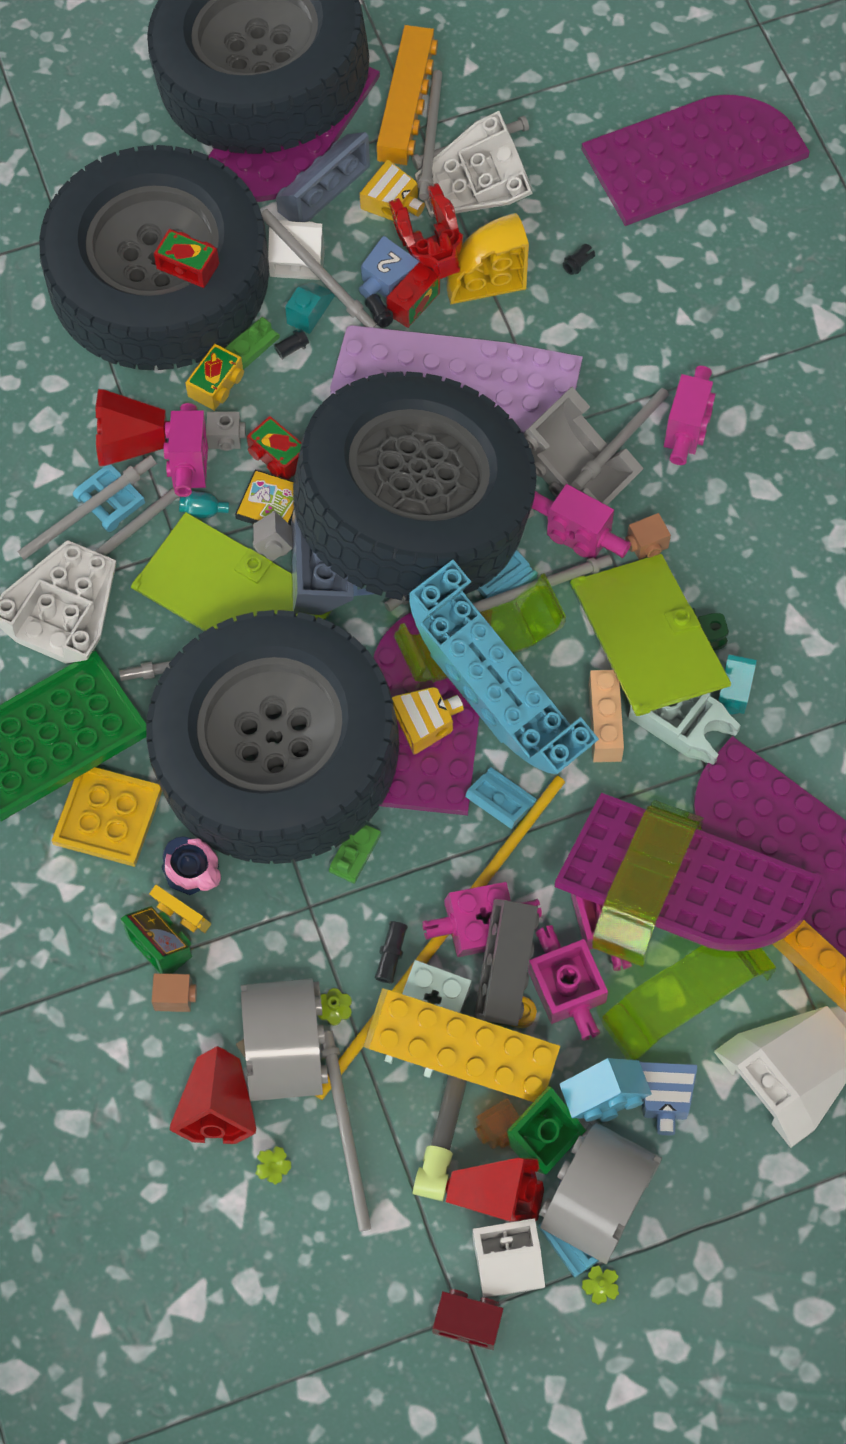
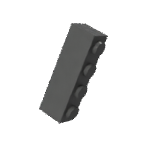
M494 899L474 1018L518 1026V1022L524 1012L523 992L529 983L528 963L534 953L533 934L539 924L538 906Z

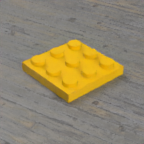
M94 767L74 779L51 841L53 845L136 867L161 797L162 789L156 783Z

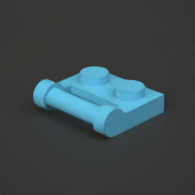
M111 464L104 466L74 490L73 496L78 502L85 503L92 498L90 493L93 490L99 493L122 475ZM128 484L106 500L115 509L113 513L109 514L101 505L92 512L102 522L103 528L107 532H112L122 520L145 504V500L131 484Z

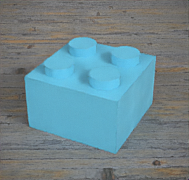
M607 1058L559 1084L571 1117L583 1118L586 1122L600 1119L601 1122H607L618 1117V1111L624 1108L626 1110L636 1108L643 1104L642 1099L652 1095L639 1060Z

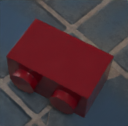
M450 1289L449 1293L442 1291L432 1332L435 1335L494 1351L504 1308L498 1307L499 1302L493 1299L481 1297L480 1301L469 1299L468 1294L460 1290Z

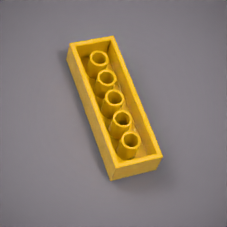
M384 988L381 990L363 1046L370 1050L534 1102L548 1087L560 1049L559 1045Z

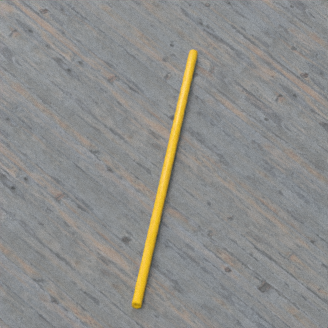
M555 776L470 889L487 886L565 784L563 778ZM448 935L431 938L415 960L427 964ZM414 962L391 991L403 993ZM373 1015L339 1058L341 1075L363 1048ZM327 1074L328 1083L322 1084L323 1095H315L320 1100H323L331 1090L329 1074Z

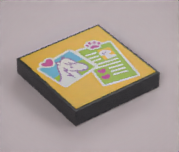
M255 470L235 513L236 519L254 524L276 511L291 526L294 511V481Z

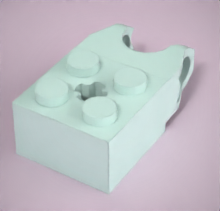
M711 693L665 706L642 716H636L632 706H630L628 717L686 757L702 760L712 765L717 761L719 754L712 748L704 735L710 731H719L736 736L741 726L728 713L722 703L710 696Z
M415 960L402 994L428 1002L425 1000L426 997L436 993L438 994V999H441V1003H435L434 1005L462 1013L472 981ZM386 1055L384 1061L392 1064L394 1057ZM426 1068L424 1077L431 1078L434 1070Z

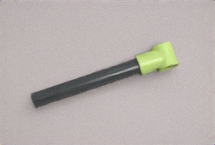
M448 1075L431 1146L426 1147L423 1168L419 1167L413 1188L414 1195L442 1202L444 1200L446 1184L449 1179V1174L446 1173L453 1156L450 1148L467 1084L466 1080Z

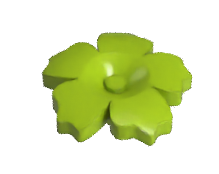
M275 1146L273 1151L267 1149L259 1152L257 1158L263 1163L257 1165L255 1174L258 1175L259 1179L267 1178L268 1182H272L275 1185L282 1182V1174L287 1175L291 1169V1161L285 1160L287 1154L284 1152V1149Z
M599 1265L596 1267L592 1266L591 1271L588 1273L589 1279L582 1281L581 1288L585 1291L586 1295L593 1293L591 1301L597 1305L605 1303L607 1297L615 1300L619 1295L618 1285L613 1284L618 1279L616 1271L606 1269L603 1273Z

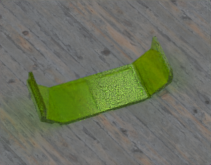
M545 573L540 575L535 586L514 600L480 612L513 654L537 645L544 638L563 628L566 622V615ZM405 623L401 624L399 630L395 632L394 638L414 680L420 682L431 680L436 682L448 678L430 656L431 653L421 635L410 634Z
M653 800L650 806H647L604 902L593 935L592 948L636 965L644 966L647 949L659 914L695 831L702 828L704 817L657 800Z
M701 945L672 966L664 969L625 995L619 1003L602 1016L601 1022L627 1060H639L661 1038L753 978L763 975L766 980H769L776 971V966L762 948L745 951H724Z

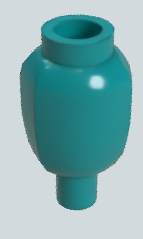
M192 491L189 496L180 497L179 512L184 514L187 512L199 519L211 518L217 512L228 513L229 502H218L217 498L209 493Z

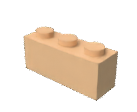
M590 670L588 686L591 730L599 738L592 745L593 762H622L624 741L620 682L614 670Z

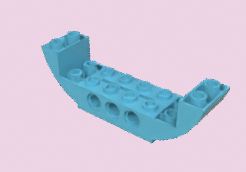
M451 560L410 592L412 615L420 635L431 653L430 656L501 743H504L515 754L537 769L557 775L597 742L599 738L581 717L572 724L566 720L463 593V590L471 581L457 563Z

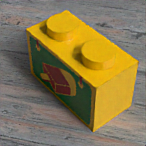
M214 344L185 382L188 397L215 411L220 403L223 404L227 400L233 385L241 381L244 375L242 358Z

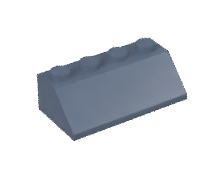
M365 132L347 134L340 141L334 142L330 150L323 156L317 157L313 165L305 172H300L288 187H284L279 191L276 196L278 213L291 222L310 221L370 167L369 135Z
M293 511L291 522L293 541V611L296 614L301 612L322 615L352 601L354 598L353 584L347 581L348 576L343 579L331 570V566L327 567L317 557V553L313 552L306 542V538L303 537L296 520L295 511Z

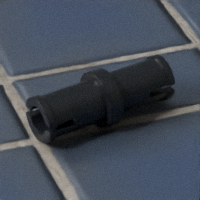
M396 921L389 922L385 944L380 947L379 951L381 959L377 974L375 975L376 980L389 984L394 982L393 979L398 960L402 959L403 956L401 949L406 930L408 929L407 925Z

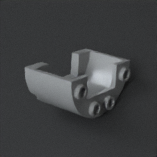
M573 386L524 433L535 460L536 475L546 481L549 485V490L556 497H558L566 484L572 486L573 481L582 473L581 470L588 461H593L607 446V443L582 416L590 406ZM625 448L615 453L603 465L601 473L594 480H589L580 491L608 505L644 468Z
M313 978L241 985L244 1044L250 1101L323 1095L322 1084L328 1083L327 1065L320 1064L319 1044L325 1043L324 1027L323 1025H317L316 1017L322 1015L319 981L313 982Z
M596 1122L594 1125L589 1123L586 1128L587 1131L578 1137L571 1151L576 1155L571 1163L568 1161L564 1162L557 1176L562 1181L553 1199L547 1198L539 1215L544 1217L540 1226L541 1229L607 1265L625 1226L646 1187L648 1188L656 1173L662 1157Z

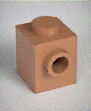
M657 513L630 524L625 540L631 542L629 550L635 552L640 560L645 557L650 558L658 555L663 550L669 548L671 534L660 514Z
M154 973L152 1005L154 1010L191 1012V1002H196L197 984L192 983L190 974Z

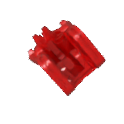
M435 183L434 186L430 185L427 187L433 213L437 224L433 225L435 235L424 239L420 230L413 232L407 206L403 207L399 198H396L395 201H389V206L403 247L406 246L411 256L426 267L432 268L439 279L460 272L458 257L462 249L463 234L459 231L453 204L444 197L439 184Z

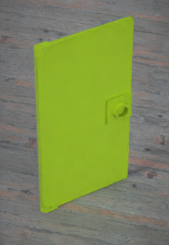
M185 512L131 585V589L203 631L212 626L218 629V623L230 618L237 621L236 616L253 612L254 616H257V611L274 610L275 614H277L278 610L293 611V578L290 572ZM331 611L324 613L322 615L314 616L316 617V620L318 617L326 620Z
M662 554L586 577L583 575L570 581L636 716H642L650 713V711L731 686V682L702 630L700 622L688 604Z

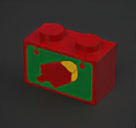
M171 229L167 231L154 252L156 268L202 288H205L219 265L218 251L212 244L198 241L184 232H176Z
M419 262L387 296V309L393 312V319L409 328L440 294L439 277L434 271Z
M269 416L247 435L248 452L255 460L264 462L273 475L289 480L296 473L302 442Z

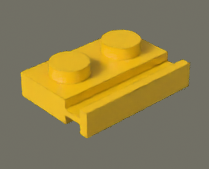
M155 885L149 893L159 902L156 908L163 911L169 917L175 913L183 918L180 924L193 933L197 929L206 933L211 926V923L206 918L159 886Z

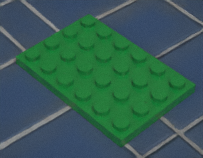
M96 651L91 653L88 660L72 663L0 705L1 822L146 738L145 721Z

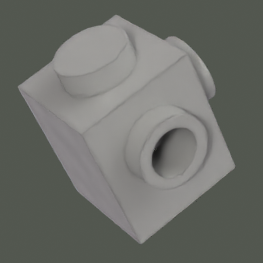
M207 412L206 438L208 449H221L224 451L241 449V438H246V422H241L240 412Z
M276 511L253 524V546L259 554H263L273 561L280 556L286 555L293 549L292 527Z

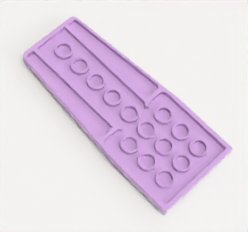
M351 325L346 328L330 392L335 394L336 390L347 384L350 385L353 381L363 377L367 379L370 375L384 373L386 376L387 372L403 371L405 376L406 371L421 372L423 377L426 376V373L442 376V381L449 378L460 382L461 388L467 385L479 391V396L482 394L495 402V407L499 405L510 415L509 419L512 418L521 429V433L523 432L524 434L569 388L573 386L576 390L583 357L506 342Z

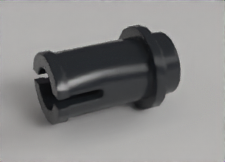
M583 244L573 255H568L564 258V270L570 275L578 274L581 271V267L595 257V251L593 250L588 254L587 252L592 247L589 244Z
M372 294L367 297L365 305L373 315V321L381 328L389 326L393 322V312L386 308L379 295Z
M302 329L299 331L294 330L291 336L274 344V348L283 360L300 348L306 349L309 340Z

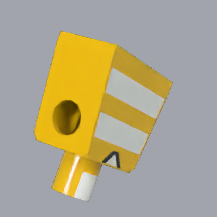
M386 160L360 192V209L393 221L389 201H395L396 198H399L403 207L407 206L409 213L419 217L424 210L425 203L417 199V182L391 161Z
M435 687L392 697L396 719L413 754L419 753L453 731L451 716L464 711L463 704L458 695L443 700L438 689Z

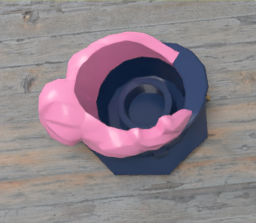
M183 836L176 837L167 843L163 851L164 863L161 868L170 888L187 895H192L199 891H208L220 884L221 874L218 870V856L206 842H202L199 838L192 839Z

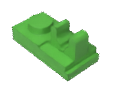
M261 317L260 320L258 319L224 349L242 358L244 370L280 338V335L272 329L271 323Z
M365 825L354 836L351 834L350 839L341 844L330 864L329 872L355 884L381 837V831Z

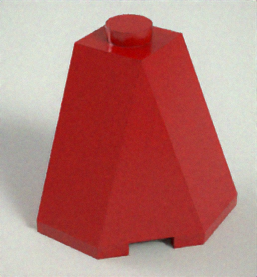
M98 389L95 409L97 418L96 450L99 466H107L164 449V443H167L165 424L170 422L167 421L166 410L104 389Z
M219 1046L198 1056L170 1124V1131L192 1143H205V1138H223V1144H237L256 1134L257 1128L240 1058Z
M514 1158L452 1171L451 1177L446 1184L447 1196L445 1202L507 1221H522L534 1218L535 1221H538L544 1195L543 1181L537 1180L535 1173L539 1170L538 1159Z

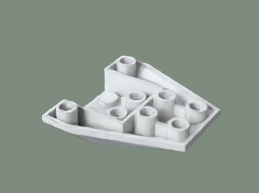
M500 111L476 121L433 158L431 177L433 179V186L435 183L439 184L444 197L453 204L455 213L510 205L533 194L532 186L517 148ZM422 169L415 174L417 183L421 177ZM429 197L428 200L424 201L429 215L435 217Z
M67 540L0 595V628L16 643L65 664L88 660L102 636L117 564L116 560Z
M828 1006L738 1033L714 1051L733 1076L737 1073L741 1075L774 1116L772 1125L790 1148L815 1131L846 1084V1028Z

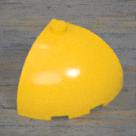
M516 213L500 217L483 225L463 242L458 257L460 272L447 276V294L450 305L526 290L529 242L522 221Z

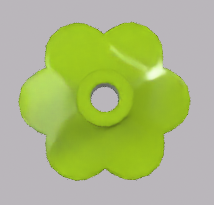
M333 988L327 994L320 995L322 1015H318L319 1019L327 1020L330 1025L336 1026L340 1024L341 1020H347L351 1017L352 1011L350 1006L352 999L348 994H342L339 989Z

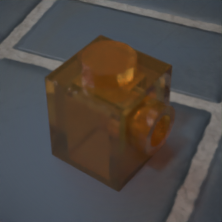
M506 1098L476 1116L477 1127L474 1128L475 1133L482 1144L488 1143L491 1149L500 1146L501 1149L510 1145L507 1130L516 1122L519 1115L509 1099Z

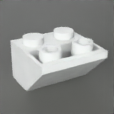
M279 220L323 267L325 252L322 224L310 221L291 222ZM269 227L268 260L270 277L320 280Z
M535 1218L473 1229L472 1237L484 1298L545 1288L541 1249Z

